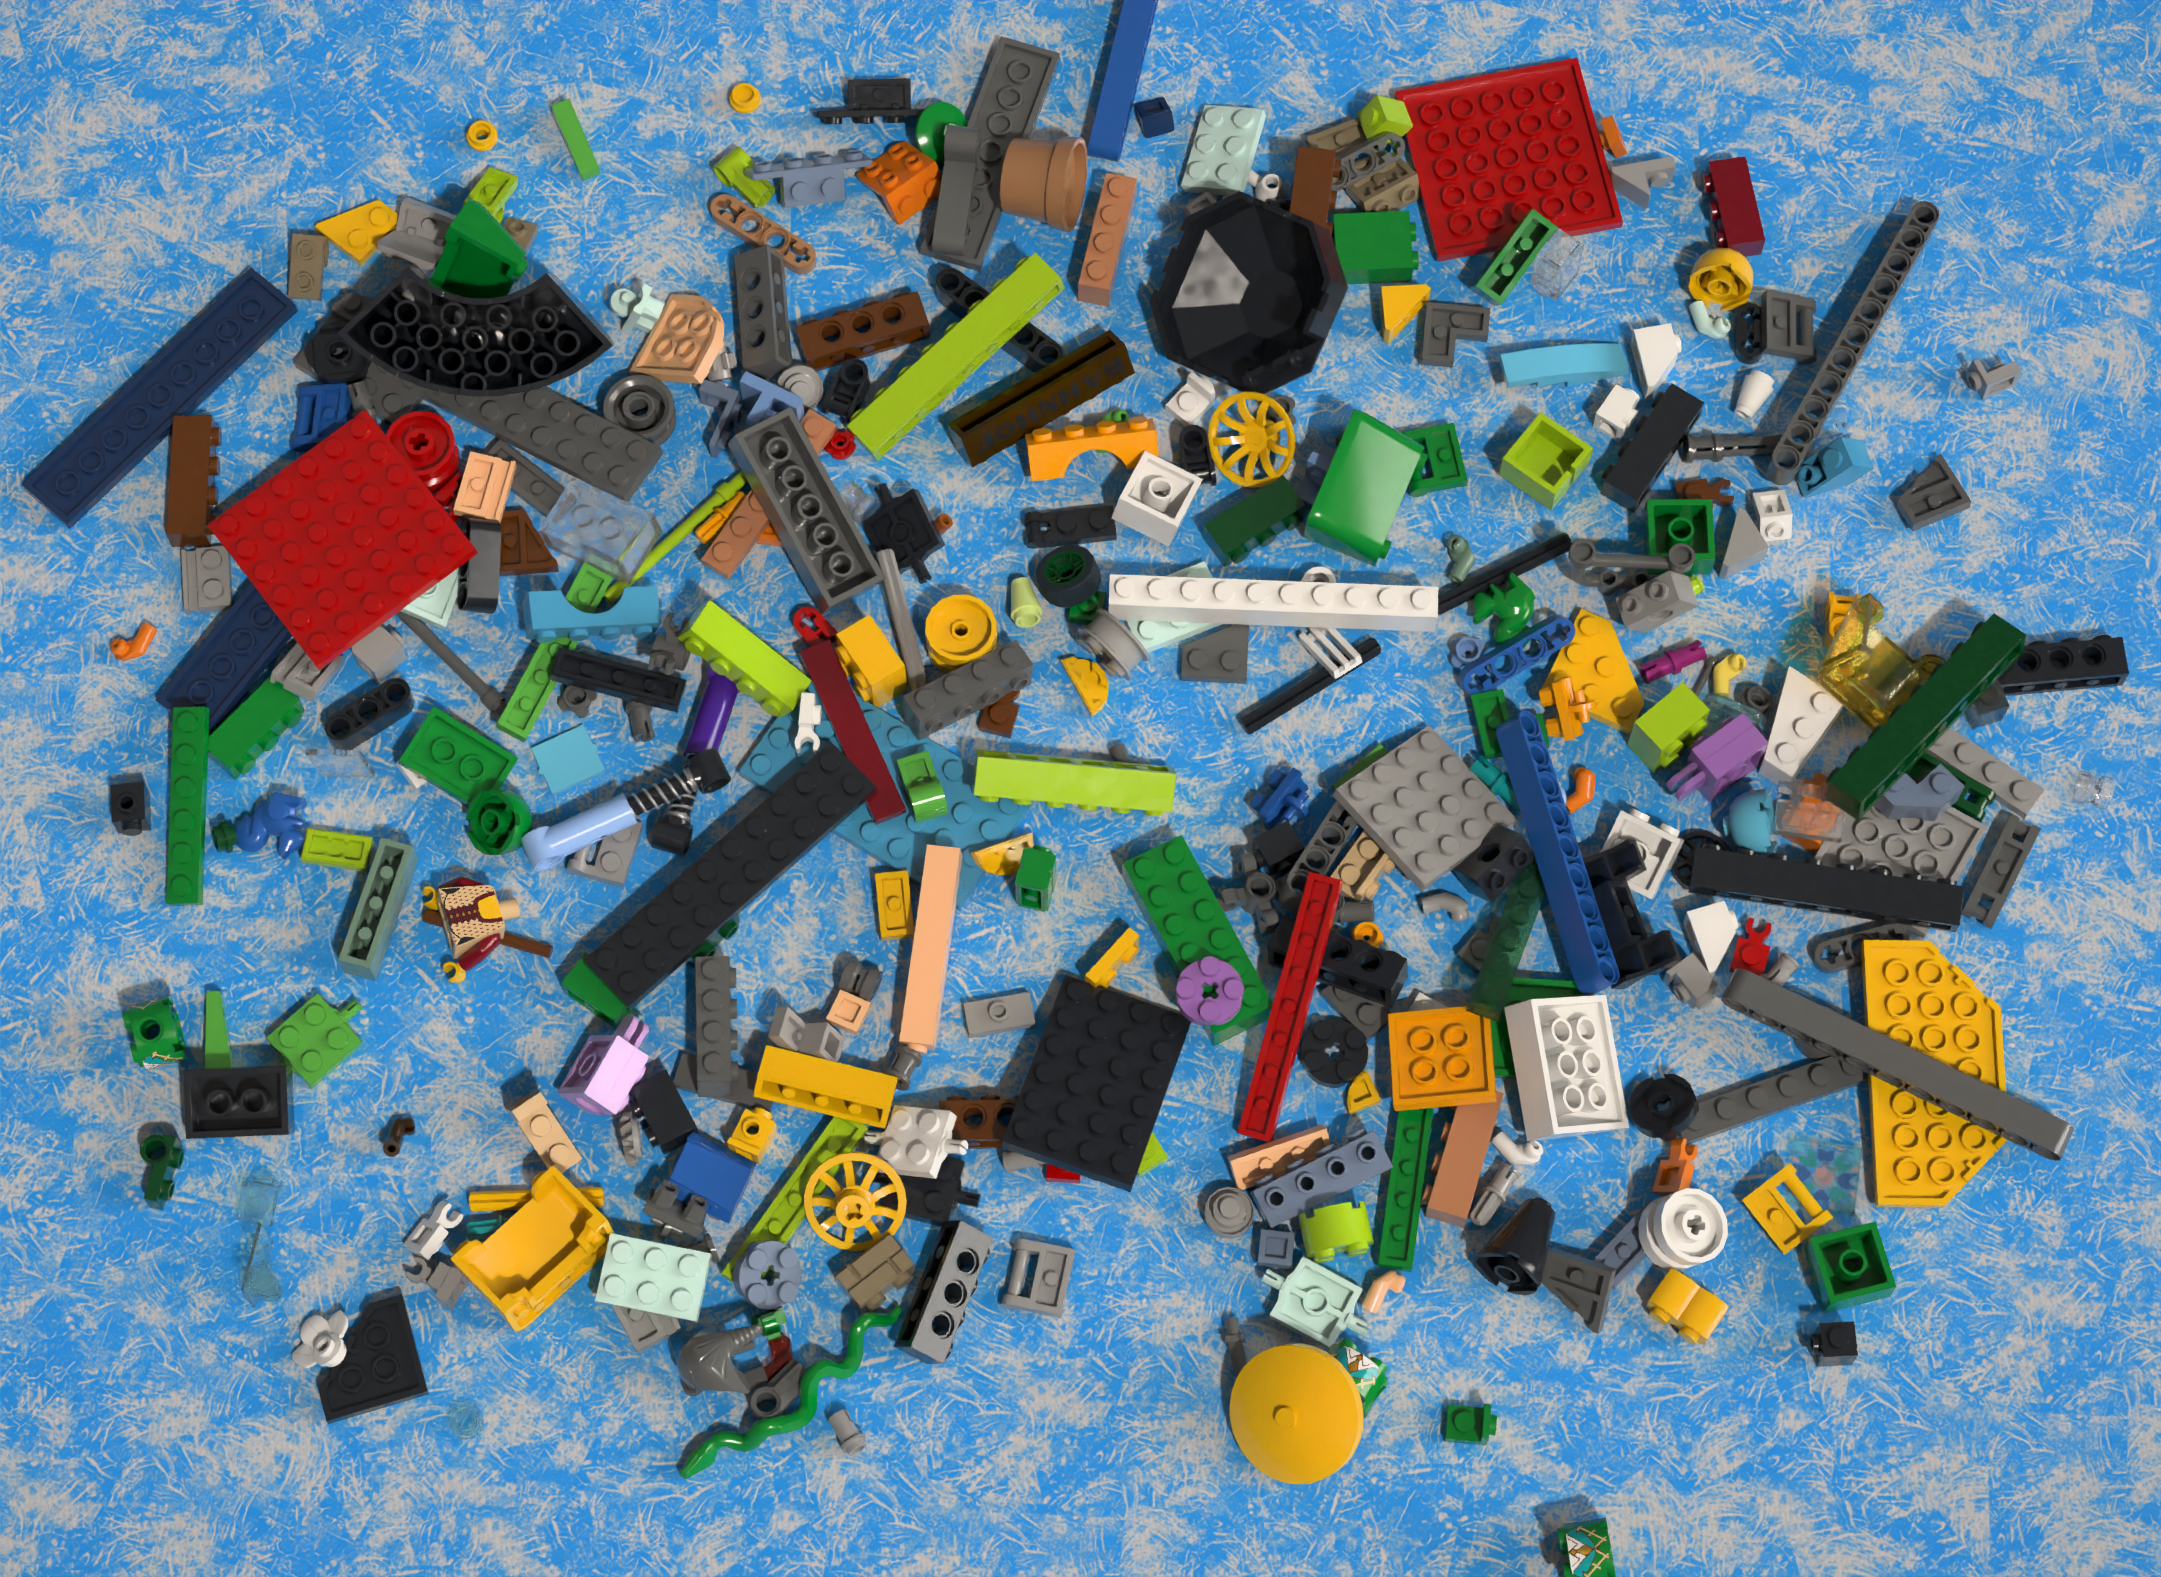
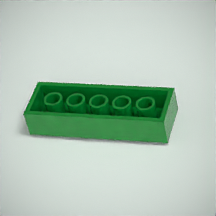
M1180 835L1123 862L1122 877L1177 980L1188 965L1209 956L1228 963L1241 977L1244 994L1241 1008L1237 1015L1223 1025L1204 1024L1203 1026L1212 1045H1218L1267 1021L1273 1002L1183 836ZM1215 986L1203 987L1204 993L1202 997L1204 999L1207 997L1216 999L1218 997Z

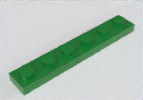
M205 706L173 707L166 904L170 906L203 905L209 708Z
M1433 1108L1398 1111L1391 1161L1393 1168L1390 1169L1377 1267L1407 1272L1412 1271Z

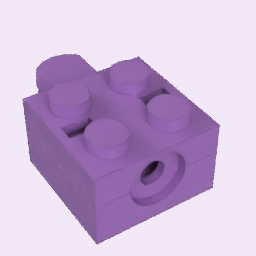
M1744 713L1735 719L1732 716L1726 718L1717 726V732L1710 737L1703 735L1691 745L1692 750L1687 757L1686 767L1671 777L1666 784L1670 791L1678 789L1674 794L1678 801H1682L1698 790L1709 803L1760 766L1769 742Z

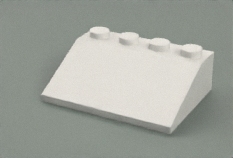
M1606 995L1530 999L1504 1007L1527 1141L1557 1139L1629 1128Z

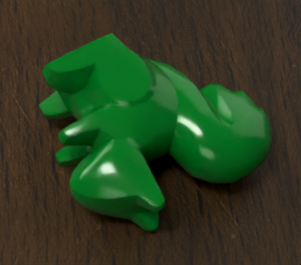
M1513 572L1508 575L1507 588L1500 590L1491 583L1489 587L1492 597L1484 592H1479L1474 596L1473 600L1475 625L1483 622L1493 614L1501 620L1495 628L1493 635L1498 646L1529 629L1530 627L1526 624L1533 615L1536 597L1532 590ZM1530 639L1525 642L1523 648L1526 647V644L1530 641Z

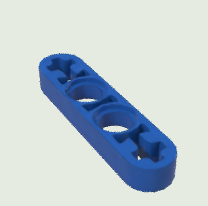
M1560 614L1547 617L1463 667L1458 676L1459 685L1470 695L1490 691L1569 644L1575 635L1574 624ZM1557 624L1563 626L1560 637L1553 634L1556 632L1555 626ZM1541 633H1544L1546 636H1548L1545 639L1549 641V644H1546L1544 638L1540 636ZM1529 639H1536L1538 641L1537 650L1531 655H1525L1523 652L1525 642ZM1508 655L1510 658L1509 667L1504 671H1497L1495 668L1496 660L1500 656ZM1486 665L1490 673L1493 674V677H1489L1486 674L1488 672L1486 669H1484ZM1474 673L1480 676L1477 679L1479 684L1476 686L1470 683L1472 681L1471 675Z

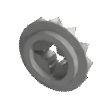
M631 1111L623 1112L620 1117V1130L625 1160L630 1167L638 1166L639 1158H643L638 1118H633Z

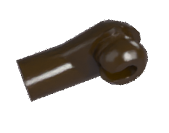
M400 1116L393 1120L383 1145V1151L387 1156L394 1157L398 1155L404 1141V1135L410 1136L415 1133V1122L412 1117L402 1119Z

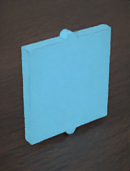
M584 725L531 748L540 768L538 770L539 775L544 776L553 796L606 772L597 754L598 747L596 744H592Z

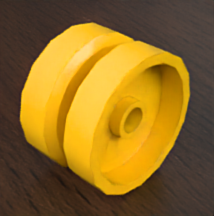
M952 595L941 599L931 608L926 619L925 636L927 653L932 664L942 673L948 674L997 649V621L992 609L986 603L971 595Z

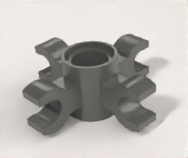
M670 612L663 621L666 635L660 633L657 635L652 647L648 669L653 670L654 667H660L657 671L658 673L679 678L676 669L680 671L685 669L691 652L686 649L684 643L677 639L690 618L686 617L682 621L681 627H678L673 623L674 613Z
M1252 852L1239 855L1240 862L1235 863V868L1239 877L1242 878L1244 887L1220 891L1221 898L1217 900L1224 912L1241 906L1244 911L1256 914L1258 927L1262 934L1274 932V925L1279 924V918L1276 911L1272 908L1270 900L1279 898V892L1288 875L1273 880L1269 875L1257 871L1256 860ZM1251 890L1258 891L1262 896L1255 895Z

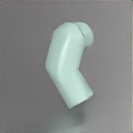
M1696 301L1689 305V310L1698 332L1714 339H1721L1730 331L1731 324L1726 318L1713 319L1709 317L1703 301Z

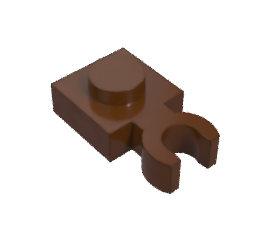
M1707 478L1678 482L1674 485L1676 499H1712V507L1713 504L1720 507H1728L1734 501L1733 495L1723 496L1720 494L1721 490H1728L1730 488V480H1720L1710 487L1708 486Z
M1020 690L1012 691L1001 697L997 702L985 706L979 731L1011 739L1020 705L1013 704L1012 702L1019 697Z

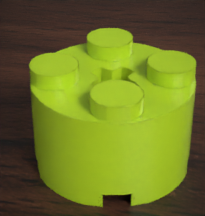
M1359 1201L1358 1208L1354 1209L1352 1202L1314 1209V1216L1306 1219L1305 1213L1298 1216L1306 1256L1313 1258L1316 1264L1333 1261L1335 1254L1347 1252L1348 1257L1367 1254L1369 1245L1374 1243L1364 1201Z

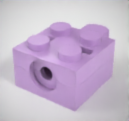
M628 1014L622 1019L614 1035H590L557 1093L587 1114L616 1115L617 1112L622 1111L629 1101L628 1093L633 1084L637 1083L646 1071L644 1065L649 1056L638 1048L649 1031V1025L643 1021L639 1022L638 1018L633 1014Z

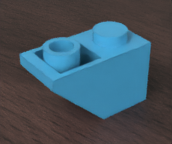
M1840 437L1805 460L1795 478L1803 497L1808 498L1849 485L1873 470L1874 466L1862 440Z

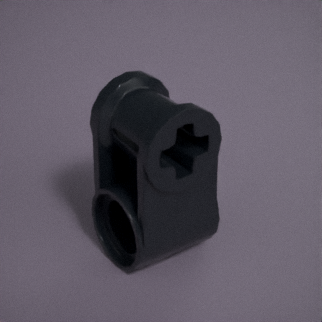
M852 358L843 362L832 386L826 393L822 404V413L826 415L833 413L845 418L846 422L850 423L852 415L861 409L862 402L870 387L868 367L864 361ZM852 374H860L861 376H863L858 381L853 382L848 380V377Z
M1199 425L1186 426L1179 435L1178 452L1180 468L1203 479L1201 485L1210 484L1211 486H1216V471L1213 457H1211L1207 432ZM1189 440H1196L1201 445L1197 448H1190L1185 443Z

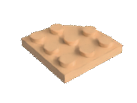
M671 294L629 373L631 375H647L665 382L702 384L717 354L724 345V322L720 312L703 297Z

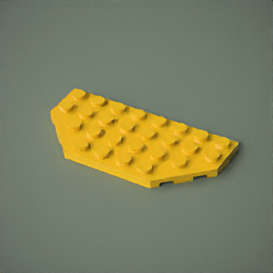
M1863 940L1861 942L1865 1026L2006 1093L2001 1006L1991 997H1986L1974 985L1975 982L1956 964L1953 966L1939 953L1940 949L1931 941ZM1868 1074L1875 1207L1943 1208L2007 1141V1139Z

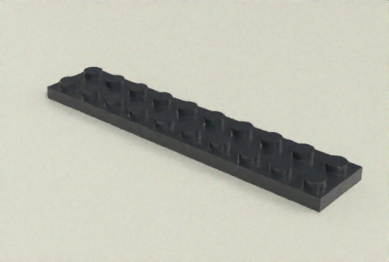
M830 742L583 960L585 966L630 1011L877 792L876 786Z

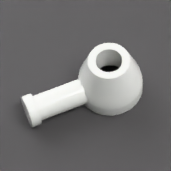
M1251 169L1247 182L1255 187V198L1262 199L1267 203L1269 199H1277L1278 196L1286 198V186L1278 175L1268 174L1262 178ZM1274 184L1276 188H1269L1267 185Z

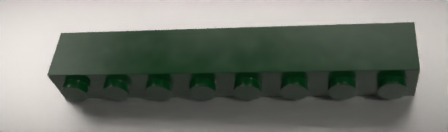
M1995 613L1986 622L1980 621L1973 629L1971 637L1965 643L1959 642L1953 649L1950 658L1945 663L1940 662L1937 664L1930 678L1924 684L1919 683L1913 689L1910 699L1904 705L1898 704L1891 712L1889 720L1883 726H1876L1871 732L1868 741L1862 747L1857 746L1853 749L1841 769L1836 767L1830 773L1826 781L1828 784L1826 799L1859 821L2023 653L2026 634Z

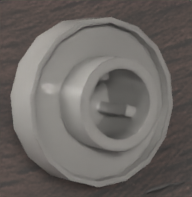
M804 364L790 365L778 376L776 386L803 398L804 411L814 408L821 400L823 394L822 379L811 366Z
M1225 1187L1218 1189L1210 1195L1205 1204L1204 1218L1208 1228L1214 1234L1221 1238L1233 1239L1242 1236L1250 1229L1254 1220L1255 1209L1252 1200L1245 1192L1238 1188Z

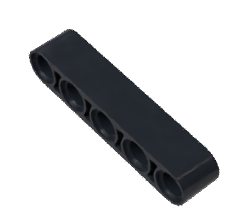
M955 268L942 269L936 276V296L938 301L960 319L968 315L969 304L975 303L978 300L983 301L990 294ZM947 285L957 286L954 290L944 289ZM1030 322L1001 347L1002 350L1034 373L1051 364L1043 362L1042 359L1052 357L1057 361L1063 357L1061 346ZM1021 339H1028L1031 341L1029 344L1021 345L1017 343V341Z

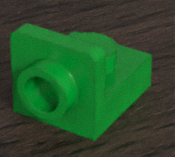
M1484 1404L1483 1408L1448 1405L1445 1442L1487 1445L1489 1435L1495 1436L1497 1415L1491 1414V1404Z

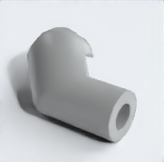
M1448 892L1420 898L1423 914L1446 910L1451 912V918L1455 922L1464 921L1469 917L1467 911L1469 905L1466 900Z

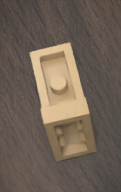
M533 1090L505 1110L511 1119L516 1121L546 1168L549 1169L554 1165L563 1173L583 1158L547 1106L548 1102L542 1093Z

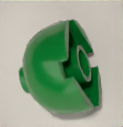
M502 789L482 791L470 802L466 814V820H471L470 826L472 831H467L469 839L477 850L486 855H505L518 850L522 846V837L532 831L533 817L530 807L522 797L513 791Z

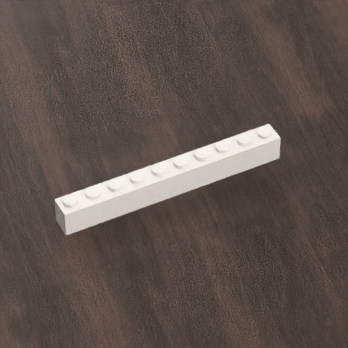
M1110 574L1108 612L1118 620L1435 632L1438 619V587Z

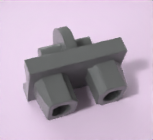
M663 1180L656 1189L651 1188L649 1190L642 1212L652 1216L650 1222L661 1227L658 1237L663 1240L666 1239L669 1232L680 1237L685 1232L698 1238L702 1232L706 1217L707 1199L698 1195H691L687 1204L676 1200L679 1188L675 1184Z

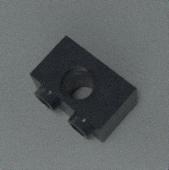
M1498 824L1483 839L1481 845L1453 870L1469 893L1492 903L1534 861L1535 856L1522 834Z

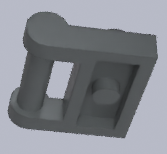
M1766 290L1761 295L1762 353L1797 359L1798 362L1803 364L1814 363L1817 360V351L1813 348V313L1816 312V301L1811 298ZM1796 311L1800 314V345H1796Z

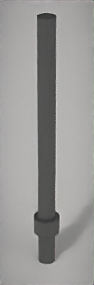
M401 611L395 614L482 698V704L490 712H496L499 716L502 715L507 704L504 702L505 698L496 689L491 690L419 619Z

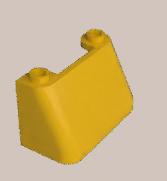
M554 1165L547 1171H541L533 1178L530 1191L532 1199L485 1242L481 1243L479 1240L470 1242L466 1240L456 1248L454 1255L450 1258L456 1268L516 1332L528 1327L597 1264L606 1254L610 1233L615 1234L608 1220Z

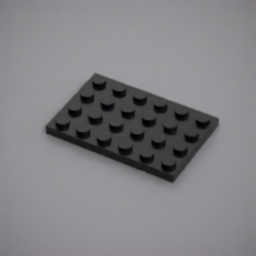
M1065 975L1002 1140L1001 1148L1131 1192L1191 1021L1184 1015L1100 986L1095 988L1088 982Z

